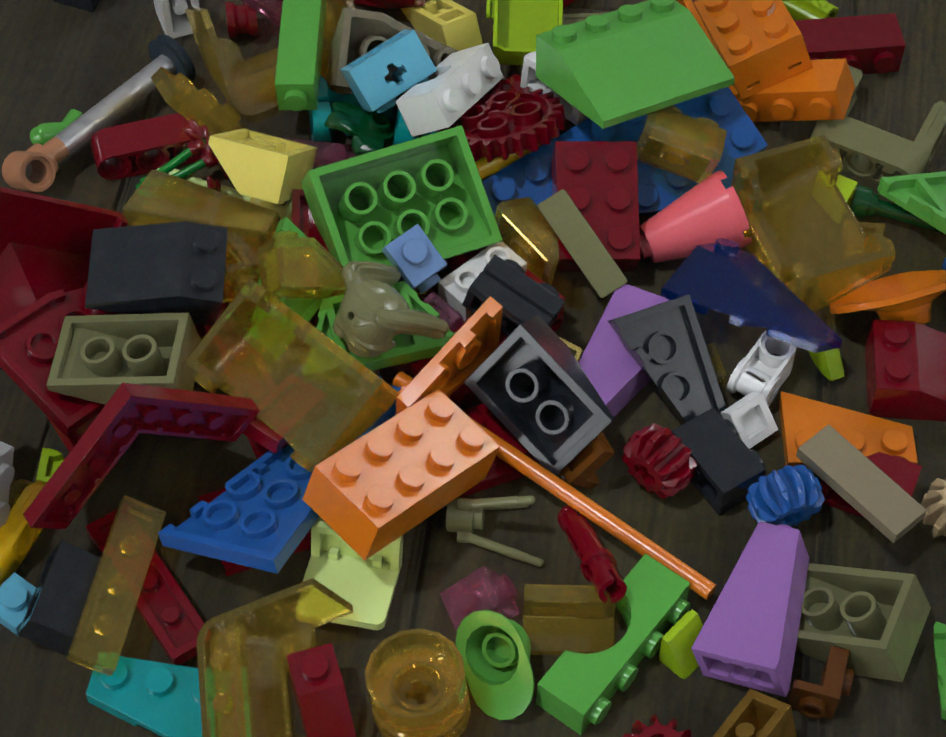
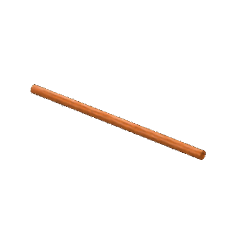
M401 371L395 376L392 385L402 388L404 384L413 380V378ZM473 420L500 445L496 455L498 458L640 555L644 556V554H647L690 582L689 588L704 599L708 600L717 588L715 583Z

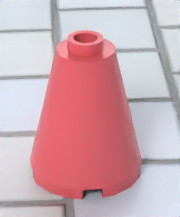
M720 170L711 174L639 226L640 254L643 259L650 257L653 263L743 248L752 243V237H744L743 232L749 230L750 227L734 187L725 189L720 181L727 178L723 171Z

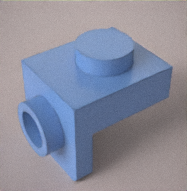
M418 224L382 249L393 266H397L403 281L413 290L417 288L421 294L441 280L437 273L447 265Z

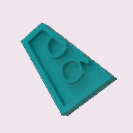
M98 653L86 691V697L88 702L135 727L140 725L161 737H221L235 679L232 673Z

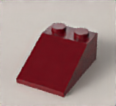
M873 319L864 348L868 415L879 418L946 422V334L917 322Z

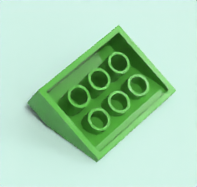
M647 0L634 5H623L618 10L602 15H591L586 20L570 25H558L550 31L536 35V77L602 129L734 85L735 77L690 10L675 0Z
M462 125L309 170L301 181L313 220L343 281V268L350 261H371L393 266L382 252V249L416 224L421 227L444 260L503 241Z

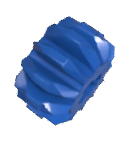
M787 465L780 470L773 469L772 473L767 476H760L759 482L751 484L748 488L749 493L746 495L749 504L748 509L752 518L756 519L757 524L758 522H764L773 525L784 524L796 527L798 523L810 520L812 514L818 513L825 500L818 478L805 465H796L794 467Z

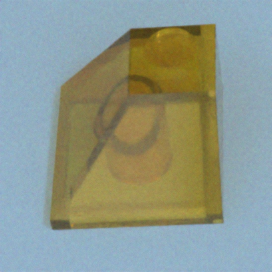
M530 197L501 202L497 205L495 220L503 239L502 242L527 262V270H530L545 283L552 285L559 261L557 234L539 210L538 205Z

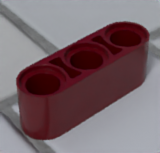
M179 112L98 130L91 137L90 144L99 176L108 180H117L157 171L158 168L188 148V143L192 139L185 134L184 129L189 127V119L195 120L199 126H202L200 117L193 112ZM203 153L199 156H191L189 159L184 161L179 166L192 164L201 160V155H203Z

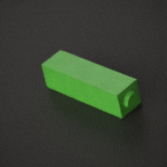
M283 0L274 84L279 110H318L326 0Z

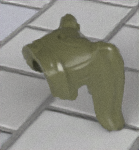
M350 261L344 266L342 276L347 290L332 327L333 332L338 337L345 339L349 350L354 355L363 358L377 357L397 345L396 340H393V338L398 334L419 335L432 339H441L446 336V333L449 331L446 321L425 312L411 310L407 301L392 287V285L399 281L401 276L396 265L391 266L371 261Z

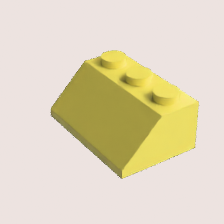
M245 128L210 135L208 142L237 192L251 197V204L265 208H274L275 204H284L285 201L292 199V189H303L301 181L306 173L313 169L318 148Z

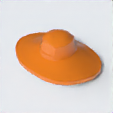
M946 270L899 273L857 285L844 291L829 305L830 313L843 314L862 310L874 311L878 315L879 320L911 321L926 325L931 321L933 300L946 291Z

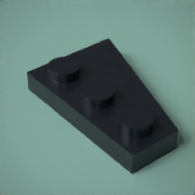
M690 294L608 321L681 424L690 421L713 407L720 415L722 411L727 409Z

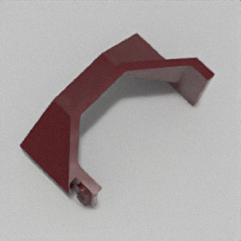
M0 187V323L49 292L63 289L64 292L83 288L88 279L93 230L126 227L128 222L122 213ZM122 382L100 413L67 436L49 419L69 454L23 515L31 528L66 529L139 433L236 442L259 413L260 409L252 398Z

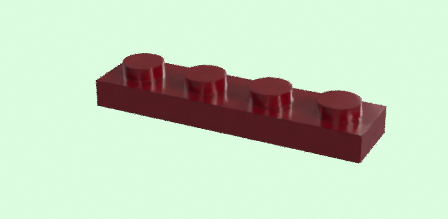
M125 505L85 526L89 538L102 558L112 562L110 570L172 664L181 665L215 645L213 635Z

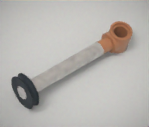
M157 35L156 40L149 41L148 44L151 63L44 145L35 143L26 151L10 153L4 159L2 165L4 181L10 187L17 190L42 192L48 189L53 184L56 172H58V163L91 139L98 130L105 128L165 80L174 86L183 88L186 87L188 81L190 82L195 79V66L186 50L169 35ZM30 163L32 167V174L30 178L27 179L25 170L27 165Z

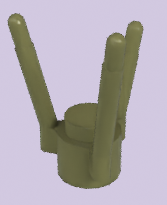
M534 496L480 499L458 497L447 504L446 531L457 532V543L474 544L537 567L544 565V561L541 558L474 534L475 530H483L485 510L528 508L530 504L535 503Z

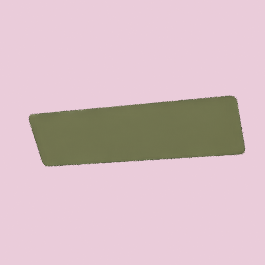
M565 190L558 191L538 204V208L601 298L627 283L626 277Z

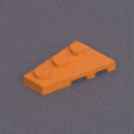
M490 296L415 378L402 386L396 396V415L437 389H440L448 397L464 384L475 370L499 347L503 311L501 304Z
M780 391L778 403L785 466L805 465L796 457L798 448L828 424L865 456L882 452L891 456L904 457L915 464L918 463L912 426Z

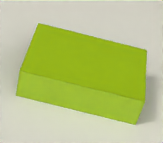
M487 0L486 18H494L492 52L500 65H523L524 56L536 51V35L562 25L563 0Z

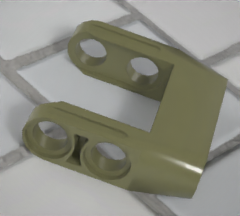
M849 66L855 89L845 119L817 120L808 142L810 155L821 163L879 185L881 177L925 173L946 133V102L941 100L934 103L913 142L848 117L857 100L856 92L863 76L862 70Z

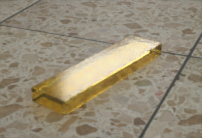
M126 495L120 501L67 660L108 676L115 672L159 537L158 532L161 530L166 515L165 511Z

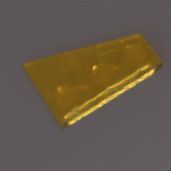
M160 67L151 76L152 81L168 105L187 120L193 119L199 126L206 125L211 135L242 129L238 123L241 117L230 104L226 102L223 105L219 104L216 98L205 88H202L200 91L197 90L192 82L182 73L174 75L165 68Z

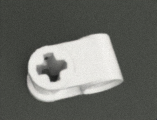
M782 328L766 330L747 356L737 364L729 378L726 390L733 394L737 391L745 396L751 392H761L769 407L779 388L790 375L797 348L796 339L793 334Z

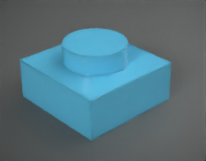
M14 572L0 586V623L17 635L36 587Z

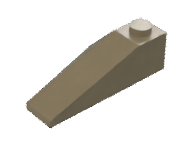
M343 8L330 45L326 81L330 85L350 87L340 69L404 29L416 32L435 67L451 53L458 50L446 46L384 13ZM387 66L389 73L384 76V79L394 81L392 74L397 69L396 67ZM435 72L428 76L429 80L437 77Z

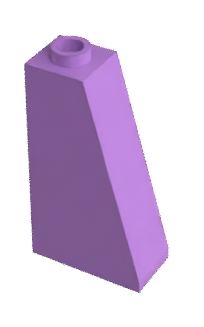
M624 284L615 290L579 361V365L613 417L650 380L608 321L671 300L628 284Z
M758 522L691 648L703 676L784 697L787 696L790 690L809 565V555L800 530L784 524L773 525Z

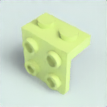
M319 517L311 528V557L295 603L296 614L300 617L365 629H382L386 623L402 566L403 535L364 561Z

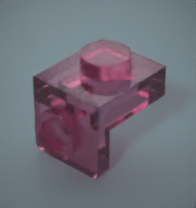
M484 565L440 593L456 632L462 620L474 611L491 610L503 613L511 618L520 613L514 600L518 594L512 581L507 575H500Z

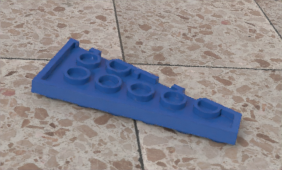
M380 383L360 405L329 406L327 408L328 416L313 427L306 424L295 435L296 439L286 447L281 448L276 454L269 450L225 483L226 491L209 504L202 500L189 509L191 517L177 527L169 524L158 532L162 546L278 574L320 517L302 500L314 467L391 419L396 413V396L401 387Z

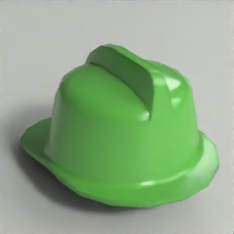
M491 610L474 611L462 620L456 635V647L470 692L477 706L486 715L498 720L514 719L525 712L532 701L535 688L533 671L529 661L532 649L529 636L522 626L514 620L507 619L501 613Z

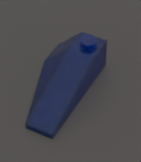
M718 238L715 243L697 245L661 290V296L669 300L690 294L694 310L697 313L706 315L708 310L712 309L730 315L728 323L738 327H743L744 325L755 328L766 327V335L768 337L814 353L837 349L842 344V339L754 255L739 249L740 244L733 240Z

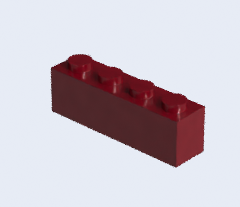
M895 13L795 21L802 33L810 60L846 58L849 66L862 70L863 74L898 72L900 69L906 44Z

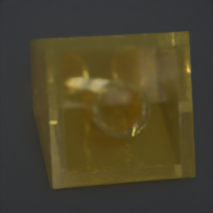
M672 105L646 115L636 141L637 160L700 183L710 176L718 165L723 153L727 130L719 128V125L711 119L704 117L695 119L684 115L679 108Z

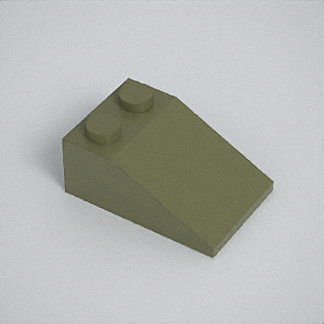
M189 313L65 316L46 386L52 392L104 405L107 404L122 382L193 391L203 343Z
M809 563L796 651L826 662L831 645L849 650L846 668L854 669V674L863 677L903 682L931 606L915 574Z

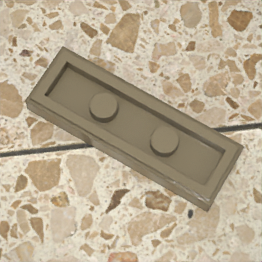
M829 424L798 448L796 457L892 543H895L924 519L927 510Z

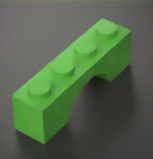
M644 554L625 577L624 582L627 586L625 596L616 604L627 626V632L624 637L611 648L597 653L584 654L565 650L537 684L536 705L579 735H582L591 723L596 726L601 723L610 710L612 702L609 700L618 689L624 692L629 688L639 671L636 666L644 656L651 659L661 647L664 631L670 624L675 625L688 612L691 603L687 601L690 582L647 554Z

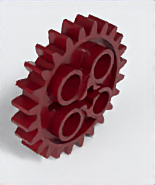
M511 87L507 91L495 89L493 94H485L450 127L437 131L440 132L462 125L475 162L482 157H486L487 162H491L494 158L498 157L505 161L509 158L510 154L522 157L524 156V150L538 151V144H551L550 138L560 136L559 130L565 129L564 122L566 120L563 104H561L559 97L554 98L553 92L543 94V89L541 88L531 92L530 87L516 91L515 87Z

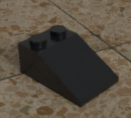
M182 221L94 229L91 240L85 308L123 314L189 313L194 324L214 326L223 303L228 228Z
M539 315L520 324L464 382L534 458L554 475L561 472L614 420V417L568 346Z

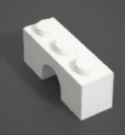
M489 43L451 53L436 66V78L414 85L395 101L412 137L450 127L503 78L499 61L494 56Z

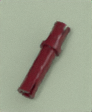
M569 505L563 507L557 515V521L581 562L579 568L583 577L594 585L598 597L603 603H607L608 598L611 604L620 601L626 594L627 586L615 568L617 566L615 557L608 549L602 546L600 539L585 516L579 512L576 514V510Z

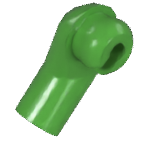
M71 109L62 122L42 123L34 127L30 132L32 144L39 143L44 145L83 115V113Z

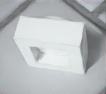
M751 392L721 412L723 419H728L733 423L739 438L749 449L778 430L761 392Z

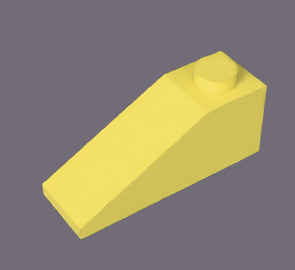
M427 0L420 7L400 8L416 30L446 46L460 51L483 44L476 13L452 0Z

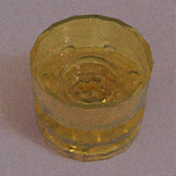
M421 628L399 631L384 639L371 653L365 669L366 688L372 705L375 724L382 737H459L467 727L471 708L464 661L455 644L439 632ZM424 700V703L418 704L417 701Z

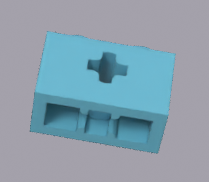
M404 29L343 67L340 71L363 110L372 112L376 110L378 113H382L396 104L395 101H397L396 97L411 89L416 84L429 81L428 76L436 72L437 69L416 32ZM387 66L396 67L397 69L392 74L394 81L384 79V76L389 73Z

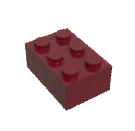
M556 141L551 156L552 195L562 189L565 190L622 272H634L640 261L637 142ZM553 230L554 272H582Z

